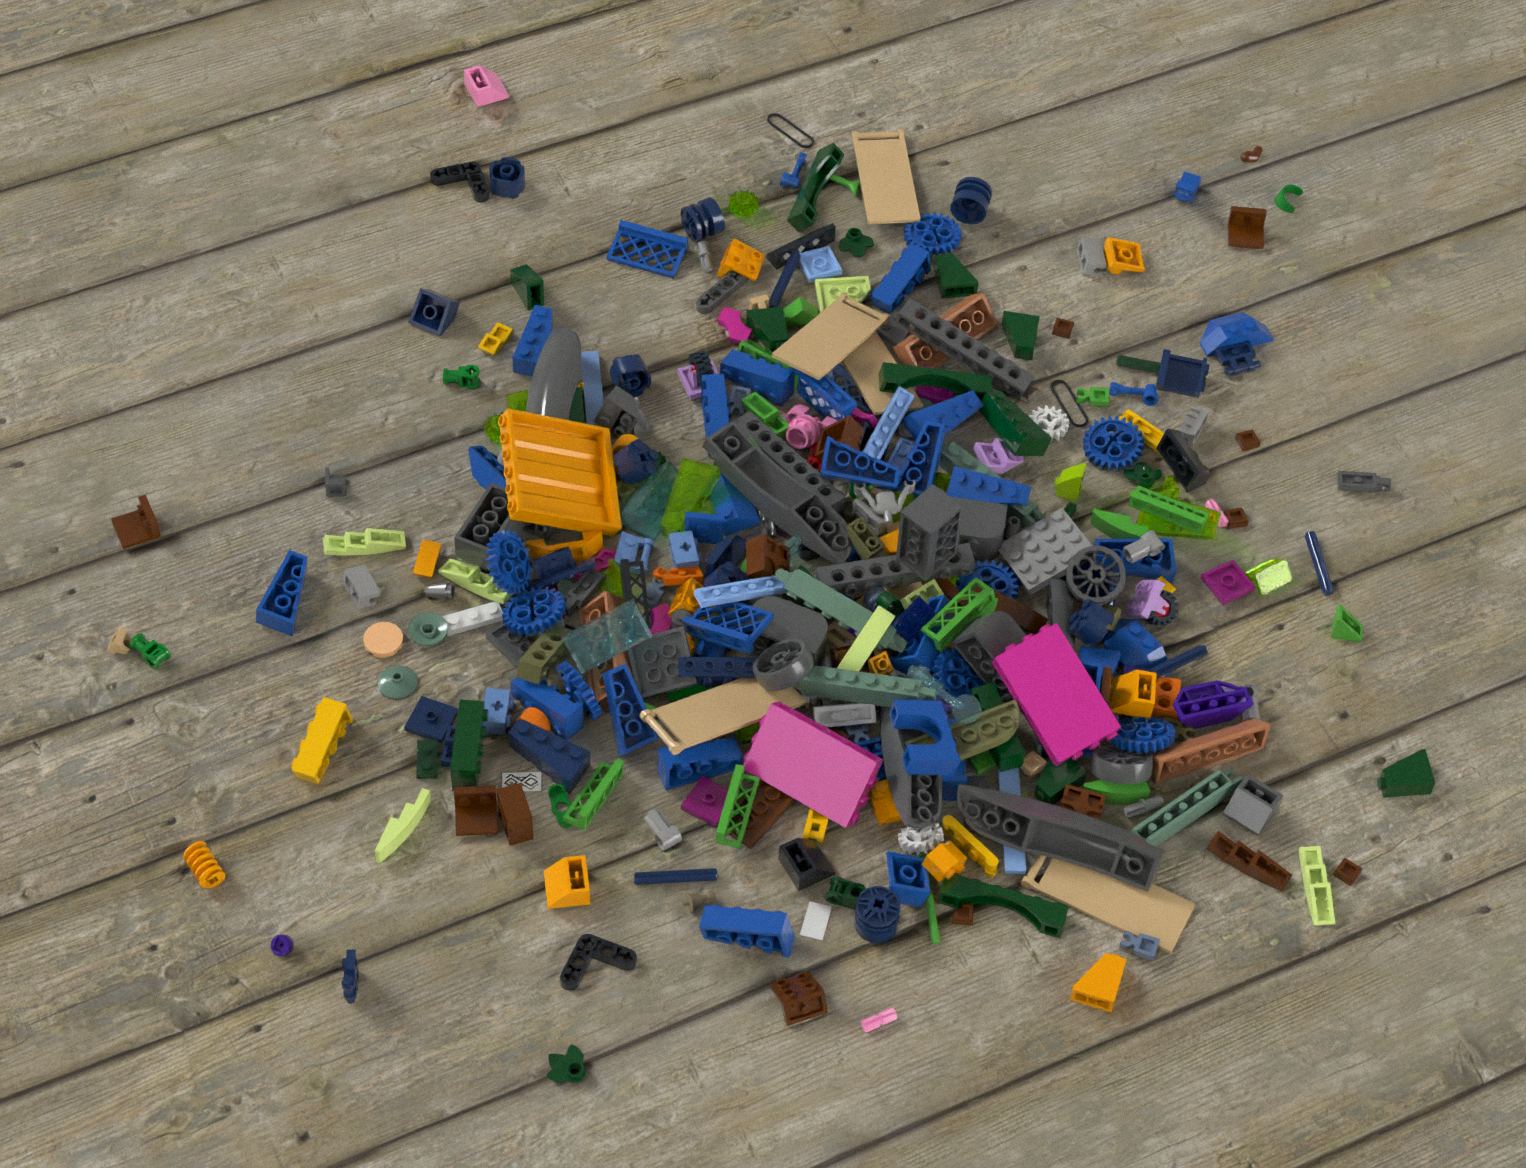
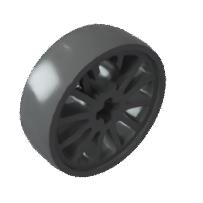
M1089 546L1081 549L1071 558L1067 567L1066 581L1070 592L1082 603L1090 599L1099 605H1105L1116 599L1122 592L1126 581V569L1122 559L1113 550L1103 546ZM1092 554V555H1093V560H1092L1090 557H1088L1087 555ZM1096 554L1104 555L1100 566L1096 564ZM1107 557L1110 558L1113 563L1103 569L1102 567ZM1082 561L1089 562L1091 567L1088 570H1082L1079 564ZM1114 566L1118 567L1119 573H1105ZM1073 569H1076L1080 575L1074 576L1072 574ZM1092 572L1095 573V574H1096L1097 572H1099V573H1100V576H1099L1100 579L1097 578V577H1096L1095 579H1093V578H1092V576H1093ZM1119 577L1120 579L1119 583L1116 584L1106 578ZM1087 579L1079 586H1076L1073 580ZM1103 583L1116 589L1113 592H1109ZM1087 584H1090L1086 594L1079 591ZM1093 586H1095L1096 598L1088 596ZM1098 586H1101L1107 596L1099 597Z
M797 638L786 639L770 646L758 656L753 664V673L763 689L772 692L780 691L795 685L806 677L814 665V658L803 640Z
M1109 743L1093 749L1091 755V772L1096 777L1108 782L1120 784L1141 783L1148 780L1153 771V755L1150 751L1148 753L1144 751L1137 753L1135 750L1129 752V749L1122 751L1121 747L1116 748L1115 744Z

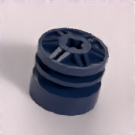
M977 177L961 179L956 186L951 202L950 211L958 221L971 225L982 222L986 218L992 197L991 186L986 181Z
M712 197L698 201L697 205L690 204L681 209L680 216L683 227L693 242L697 243L702 239H707L708 234L714 236L725 230L722 211Z
M873 886L860 893L856 901L854 927L862 939L871 943H882L890 940L896 934L901 903L898 896L892 890L882 886Z

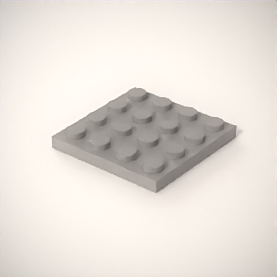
M1060 508L1003 541L999 553L1030 595L1049 585L1050 579H1059L1065 576L1071 558L1078 551L1092 546V544L1064 509ZM1092 554L1087 555L1088 557H1090L1091 559H1093V555H1092ZM1082 561V562L1079 564V567L1082 566V565H1084V564L1087 563V562H1083V561Z

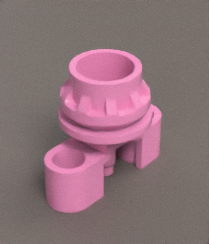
M796 404L786 414V420L789 423L786 439L796 449L810 447L819 440L821 430L837 422V420L827 416L821 422L818 417L813 418L808 415L809 407Z

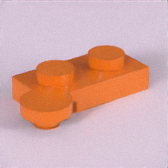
M699 566L671 568L670 572L665 568L658 567L653 571V577L662 580L664 586L682 585L691 577L699 583H703V574Z

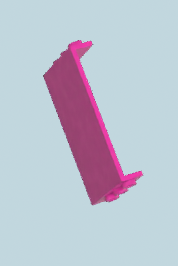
M1049 623L1040 628L1038 634L1033 635L1031 633L1022 639V643L1018 645L1013 643L1006 647V652L995 657L992 664L1012 697L1017 701L1021 712L1056 767L1070 758L1073 761L1084 755L1082 751L1088 748L1090 751L1101 745L1100 741L1105 738L1107 741L1113 739L1118 735L1117 731L1121 726L1058 624L1055 623L1051 626Z
M780 701L771 703L767 714L762 717L759 723L761 727L758 733L751 740L752 747L750 751L744 755V770L756 777H760L764 782L845 828L855 825L861 816L859 814L861 807H864L869 799L867 794L870 788L872 789L878 780L876 775L884 760Z

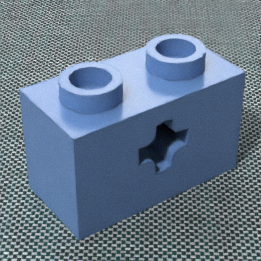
M692 530L669 533V549L674 568L693 567L702 564L701 553H697L696 550L698 549L697 538H693Z
M486 688L484 702L485 709L489 710L488 722L484 721L486 733L506 735L507 727L511 726V715H509V712L514 709V698H511L510 690Z

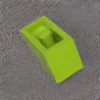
M1085 463L1064 469L1060 477L1056 476L1053 486L1056 488L1055 496L1078 501L1086 470Z

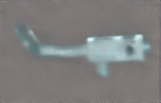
M921 664L919 666L911 665L907 676L911 679L922 680L923 686L935 689L936 695L952 706V713L959 722L971 723L979 717L981 706L976 697L964 694L955 698L943 689L944 684L929 673V668Z

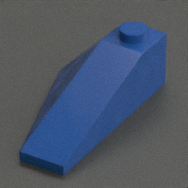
M720 471L704 477V484L715 513L724 515L725 537L761 523L754 505Z

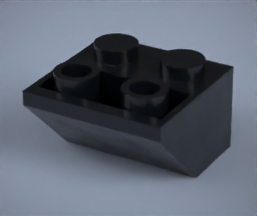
M796 838L779 846L778 860L798 891L835 875L834 869L816 841Z

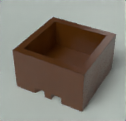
M849 415L822 429L815 457L822 462L827 436L859 451L860 447L858 445L861 444L860 439L863 437L864 428Z
M765 534L746 541L747 577L756 579L773 576L776 573L775 571L781 568L790 573L789 547L783 544L778 545V541H773L771 537Z
M521 783L496 789L498 813L509 846L534 839L532 814Z
M1066 784L1060 807L1100 820L1106 795Z

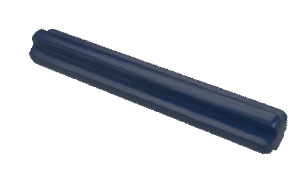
M791 252L769 299V308L778 307L801 258L799 252Z
M1308 531L1306 532L1305 539L1322 593L1325 596L1332 595L1334 591L1316 533Z
M1199 645L1150 668L1148 672L1157 673V679L1207 655V647Z
M716 868L634 873L636 885L716 881L718 878Z

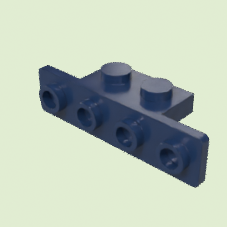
M735 535L733 539L726 536L722 542L719 541L712 555L709 554L705 560L706 574L701 584L704 586L706 577L720 565L729 561L737 566L746 554V541L748 540Z
M569 546L532 560L538 578L527 581L529 586L525 587V590L529 592L532 587L537 590L539 586H551L557 580L563 578L570 579L581 571L584 573L589 572L596 566L595 558L591 557L575 563Z
M679 657L678 676L697 677L698 685L702 687L723 685L738 678H756L753 673V664L757 658Z

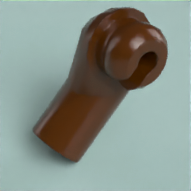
M1256 146L1253 151L1242 153L1240 159L1242 162L1255 163L1258 161L1263 149L1260 146Z

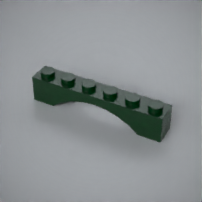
M834 143L818 150L787 218V221L797 232L814 224L818 215L816 210L818 195L829 177L840 166L845 155Z
M883 362L878 373L879 391L895 393L899 386L903 389L917 386H934L952 391L957 395L973 390L980 401H982L986 391H992L991 376L886 362Z
M955 873L949 879L946 877L943 879L938 897L939 904L956 909L969 903H973V905H996L1010 909L1025 917L1035 926L1039 933L1056 938L1061 937L1069 908L1059 902L1043 900L1038 896L1033 897L1017 890L1012 891L999 885H991L978 879L963 877L958 873Z

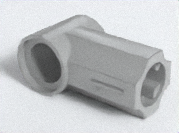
M1151 530L1142 535L1139 540L1125 546L1123 552L1126 560L1133 563L1148 555L1155 556L1165 548V545L1157 534Z
M1244 683L1241 686L1246 687L1254 704L1241 713V720H1260L1256 697L1258 693L1257 687L1252 683Z
M653 809L644 817V822L654 834L661 850L664 851L682 841L678 828L675 825H670L660 810Z

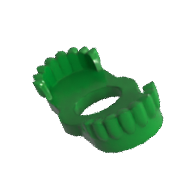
M558 783L552 784L550 789H548L552 812L556 816L559 826L569 828L572 825L563 821L564 814L572 805L567 799L566 788ZM563 803L568 808L564 812H559L556 810V806Z

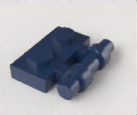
M1249 340L1215 348L1214 354L1221 366L1229 365L1228 368L1224 369L1225 375L1232 374L1234 376L1242 371L1250 372L1254 371L1255 368L1261 367L1259 360H1252L1255 358L1256 352ZM1242 361L1245 363L1240 365L1237 364L1238 362Z
M355 949L347 950L346 958H342V971H344L342 980L343 995L349 1004L355 1002L358 990L359 969Z

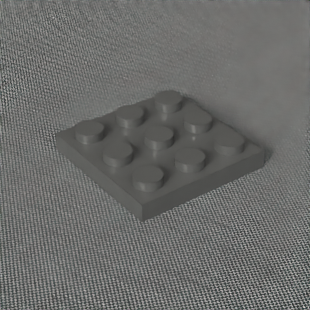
M684 626L626 642L635 684L643 700L698 685L697 677L678 676V658L692 657Z

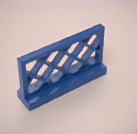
M620 220L619 230L606 259L674 279L683 256L687 254L689 249L688 238ZM622 236L629 238L630 241L621 244L619 240ZM640 241L646 243V246L639 249L635 244ZM633 245L635 250L626 253L624 248ZM659 246L662 247L663 250L654 253L652 248ZM621 250L624 255L615 257L613 253ZM650 250L652 255L643 258L641 252ZM672 251L680 252L678 256L673 258L669 254ZM638 254L641 260L633 262L629 257ZM666 254L668 260L660 263L657 257ZM655 259L656 265L648 266L646 262ZM672 264V272L664 270L663 266Z
M794 368V372L799 376L797 393L824 419L829 416L839 421L849 415L851 416V411L857 408V403L829 376L825 375L820 380H817Z
M732 602L712 608L699 607L692 617L686 616L682 620V624L685 627L686 633L694 638L750 654L754 650V641L775 616L773 612L739 602ZM731 607L735 608V610L724 613L723 611ZM721 611L720 615L710 617V614ZM745 612H749V613H750V615H747V616H744V617H741V618L739 617V614H742V613H745ZM708 616V619L698 620L700 617ZM737 616V619L726 622L727 618ZM765 617L762 621L755 623V619ZM723 620V623H722V624H719V625L712 624V623H715V622H718V621ZM752 620L753 624L742 627V623ZM739 625L737 629H728L729 627ZM754 629V632L750 636L744 633Z

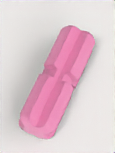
M1215 499L1207 500L1205 506L1220 528L1226 527L1229 520Z
M894 1008L886 1009L878 1013V1016L873 1015L862 1020L861 1027L864 1032H869L880 1027V1024L885 1025L896 1020L897 1013Z

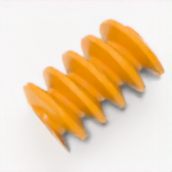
M197 841L186 849L183 855L184 861L202 888H213L224 881L226 877L225 872L222 871L221 866L218 865V861L214 859V855L210 853V849L206 847L204 841Z

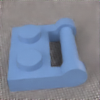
M622 531L613 566L620 568V559H628L629 562H634L638 547L643 548L641 561L644 564V573L647 575L649 569L647 565L650 551L654 547V540L650 538L643 539ZM639 566L629 567L630 572L640 574Z

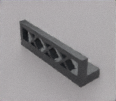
M832 223L767 253L766 259L777 270L786 265L791 252L803 253L822 248L834 242L836 226Z
M620 559L619 566L628 639L632 641L646 637L645 634L637 635L636 625L639 622L646 627V631H649L651 628L643 561L629 562L628 559ZM639 566L640 574L634 579L630 575L629 567ZM634 584L642 588V594L638 598L632 594ZM637 603L644 608V613L640 618L634 614V606Z

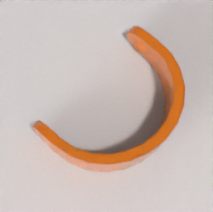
M530 707L525 709L519 718L551 732L547 716L539 709Z

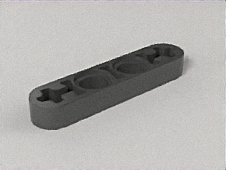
M733 270L730 271L697 299V311L701 314L710 313L748 281V278ZM730 283V284H732L733 286H732V287H725L724 284ZM719 293L721 296L713 297L712 294Z

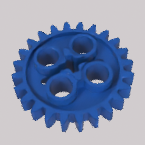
M927 212L926 216L920 213L919 222L905 224L904 241H906V246L913 243L929 251L931 257L932 254H946V251L952 253V249L956 250L957 245H960L962 233L959 223H955V219L949 220V215L943 217V213L938 216L936 212L933 215Z
M1108 416V420L1101 417V423L1095 420L1094 426L1089 425V431H1085V437H1083V450H1085V456H1088V461H1094L1095 467L1100 464L1101 470L1105 466L1108 467V472L1111 471L1112 467L1115 468L1116 472H1118L1119 467L1126 470V464L1132 467L1133 461L1138 462V456H1142V450H1144L1142 431H1138V425L1133 426L1132 420L1126 423V417L1122 420H1119L1118 416L1115 417V420H1112L1111 416Z
M511 530L500 531L489 538L491 542L487 543L489 550L485 551L488 555L485 561L489 562L486 568L491 570L489 577H494L492 583H497V589L502 588V593H521V591L525 590V587L529 586L527 581L532 580L529 574L533 573L530 569V566H533V564L529 562L532 556L527 554L529 548L525 549L526 542H521V536H517L516 532H511Z
M985 559L984 564H981L978 560L977 566H974V573L965 576L959 575V579H956L955 587L960 592L976 577L992 589L1014 600L1018 598L1017 578H1014V572L1009 573V567L1003 569L1002 562L997 566L995 560L991 564H988L987 559Z
M539 586L535 590L532 587L529 592L524 590L522 595L517 593V598L511 597V602L506 603V608H503L504 613L502 617L505 627H507L508 631L512 630L513 634L518 632L519 636H522L526 633L528 637L531 633H534L536 636L538 631L545 633L546 628L552 629V624L558 625L557 620L563 619L562 615L566 614L565 609L567 607L563 595L561 596L560 591L556 592L555 588L550 590L547 586L542 590V587Z
M954 647L945 649L936 656L937 659L933 662L935 666L931 670L935 674L931 678L937 681L933 685L939 686L940 689L937 693L944 694L943 700L949 699L948 705L955 703L956 709L961 706L962 710L967 708L970 710L971 688L985 684Z
M566 661L558 665L556 670L564 683L563 686L566 692L573 698V701L583 704V713H586L593 721L602 716L601 707L594 698L596 697L595 693L586 681L583 680L579 672L575 668L573 669Z
M1128 716V719L1121 718V721H1118L1121 726L1117 731L1118 735L1109 740L1111 744H1115L1116 748L1121 747L1122 751L1129 749V752L1135 750L1137 753L1141 751L1148 753L1150 750L1156 752V749L1163 750V747L1169 748V744H1173V741H1175V727L1168 720L1163 721V718L1155 719V716L1150 717V719Z

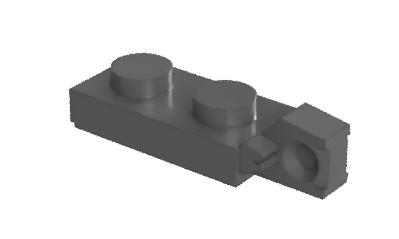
M1338 471V490L1362 492L1390 491L1391 478H1380L1376 473Z
M595 569L585 572L567 593V598L565 599L566 614L571 617L577 611V608L581 609L607 579L606 575Z

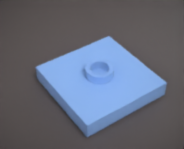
M830 246L799 253L801 258L798 264L808 283L815 282V279H827L842 275V269Z

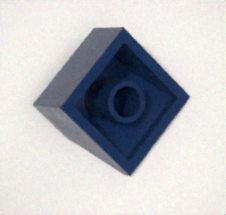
M420 288L408 323L441 336L455 319L460 302L433 290Z

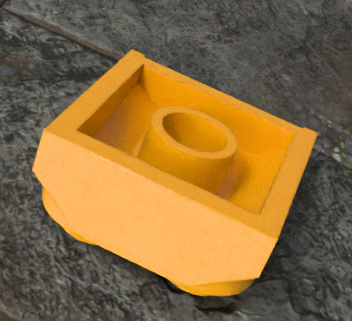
M1111 237L1106 239L1103 252L1107 263L1106 268L1110 273L1120 274L1123 270L1145 271L1140 243Z
M877 781L872 789L870 788L868 795L878 825L882 826V824L901 821L902 819L894 804L888 781Z

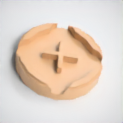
M390 622L373 624L367 628L363 637L366 651L378 658H387L395 655L402 648L404 640L401 629Z

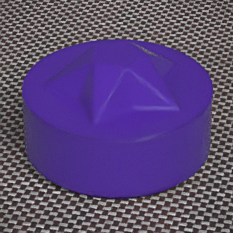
M276 935L271 941V950L277 956H287L293 950V940L288 935Z

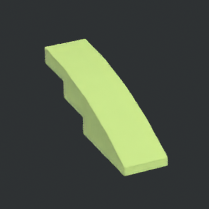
M366 528L365 533L345 531L344 536L324 535V555H368L402 550L406 548L404 531Z
M449 559L438 570L439 574L477 595L505 604L514 595L507 594V592L502 593V588L497 589V583H492L494 577H489V574L481 572L480 567Z
M878 606L837 669L860 671L896 616Z
M422 788L415 804L406 802L399 819L390 817L375 849L376 862L381 863L412 833L431 803L430 790Z
M1321 846L1300 847L1298 849L1300 865L1313 925H1335L1331 886L1327 881L1326 866L1323 864Z

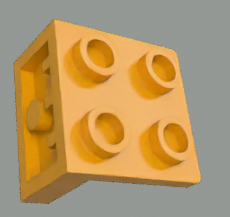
M734 238L725 250L716 275L723 278L726 273L733 270L752 281H756L765 254Z
M691 577L678 587L668 615L672 616L673 612L679 609L687 610L693 615L700 607L693 593L695 589L703 588V585ZM717 612L710 614V617L716 616ZM708 616L700 617L698 620L708 619Z

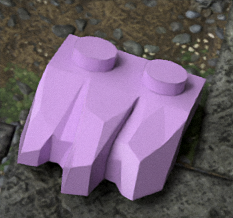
M995 438L992 444L976 442L973 447L979 461L994 473H1005L1025 461L1023 459L1024 456H1013L999 438Z

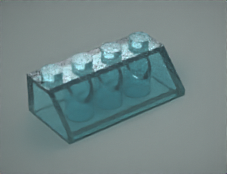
M671 461L659 464L656 472L644 480L620 511L621 522L629 531L644 538L655 540L693 491V488L689 487L688 482Z
M632 598L563 635L562 639L581 674L653 635L636 601Z

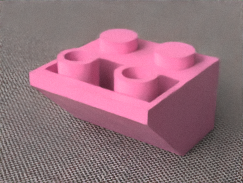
M480 65L464 70L465 86L477 107L509 98V94L497 73Z

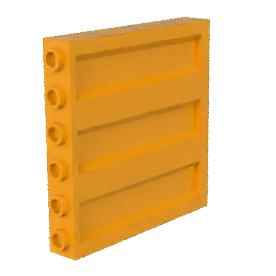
M509 408L499 417L498 425L501 432L500 442L502 443V459L504 460V477L506 479L505 492L508 498L507 510L509 511L510 519L580 532L601 529L602 535L613 537L622 529L609 428Z

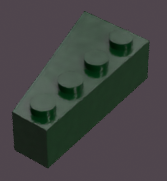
M986 391L981 401L984 406L979 411L1013 456H1043L1052 437L1001 391Z
M994 683L971 688L970 717L1003 704ZM1016 732L1005 743L989 749L1000 772L1022 767V764H1024L1026 751L1024 746L1021 745Z
M460 699L450 767L452 791H454V787L478 786L479 774H481L482 762L480 760L484 754V744H482V741L486 738L484 721L488 722L489 710L485 709L484 701Z

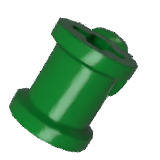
M476 365L459 366L458 370L444 368L443 384L458 383L459 387H466L471 390L477 389L481 385V380L478 377L480 373L479 368Z
M142 633L135 635L130 642V647L133 650H138L141 653L142 659L154 670L159 667L162 661L171 657L170 651L163 644L157 643L155 640L149 642Z

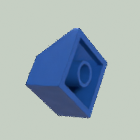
M888 851L886 858L890 890L898 896L901 904L921 907L930 894L928 870L922 865L925 858Z

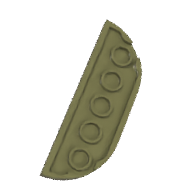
M1014 699L950 724L951 735L956 741V751L960 755L961 760L997 747L1014 735L1020 721L1017 701ZM924 734L904 742V746L906 749L907 744L933 745L936 744V741L929 734Z

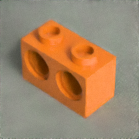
M1162 676L1156 679L1155 705L1151 717L1155 716V719L1167 716L1176 720L1177 713L1173 703L1180 692V679Z

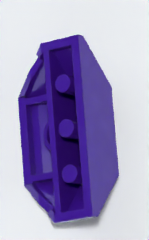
M1216 680L1181 688L1173 703V707L1182 723L1197 729L1229 722L1253 706L1254 702L1246 687H1237L1233 684Z

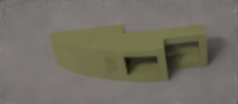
M862 516L846 526L849 537L861 560L887 556L883 551L885 546ZM901 585L893 586L891 588L886 589L890 593L891 591H893Z

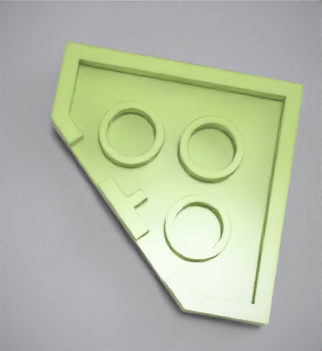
M869 276L815 279L820 313L837 300L842 292L859 303L871 294Z

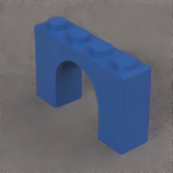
M894 699L889 713L893 729L920 730L929 734L936 741V744L933 745L907 744L902 758L906 774L954 775L957 767L960 766L961 758L957 754L956 741L952 738L951 725L947 722V712L943 708L942 702Z

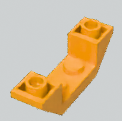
M602 530L582 532L583 540L548 546L545 545L544 538L525 541V549L529 548L527 554L532 556L529 561H532L535 558L569 546L574 561L580 562L591 558L604 548Z

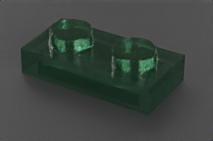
M417 740V779H437L438 740Z

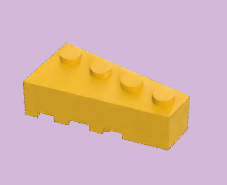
M323 697L321 703L317 704L315 709L316 715L313 721H310L308 724L306 738L302 739L300 743V752L291 764L292 772L296 778L319 784L330 763L329 755L335 754L338 738L343 739L346 730H344L346 723L351 724L353 720L345 703Z

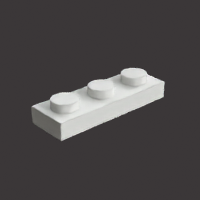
M495 601L442 617L448 625L447 636L503 621V612L499 602Z
M851 703L813 707L814 721L826 727L876 723L875 705Z

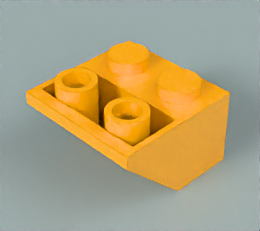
M1134 670L1114 678L1112 713L1150 719L1155 705L1157 673Z
M585 855L564 857L544 870L548 909L590 905V888Z

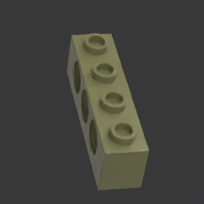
M553 624L551 625V630L546 628L545 633L539 636L519 660L517 677L539 685L544 678L549 676L550 671L556 668L558 661L564 658L566 651L571 650L574 641L571 639L572 630Z

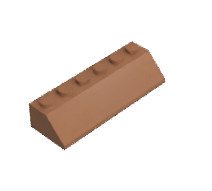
M984 293L970 295L939 316L949 321L958 329L965 331L976 340L999 325ZM914 334L893 347L902 365L918 367L925 365L935 369L950 359L949 356Z
M605 591L578 610L588 685L595 693L596 697L594 698L598 701L600 707H609L602 673L626 663L634 680L626 645L629 639L623 599Z
M1259 719L1244 720L1237 725L1226 726L1219 731L1207 732L1197 738H1189L1178 744H1170L1169 748H1163V750L1156 749V752L1150 751L1153 755L1151 778L1157 784L1264 749L1270 724Z

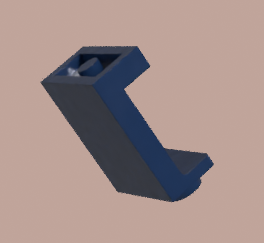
M1164 349L1156 389L1199 398L1200 392H1204L1206 386L1203 377L1208 375L1210 364H1206L1207 358L1198 360L1170 354L1171 350Z

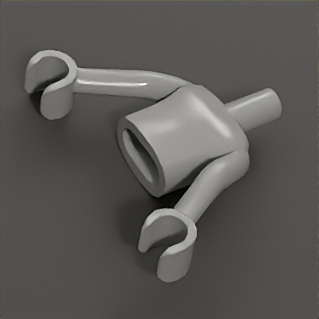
M913 480L912 485H907L906 481H904V489L899 496L898 504L894 492L877 493L875 495V502L865 489V483H863L862 488H858L854 484V494L857 496L863 495L869 502L873 512L878 515H884L885 524L892 525V515L901 511L907 494L915 491L916 482Z

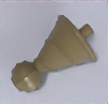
M708 891L705 895L687 892L685 893L686 902H683V906H688L690 912L693 913L706 900L708 902L715 901L716 894L713 891Z

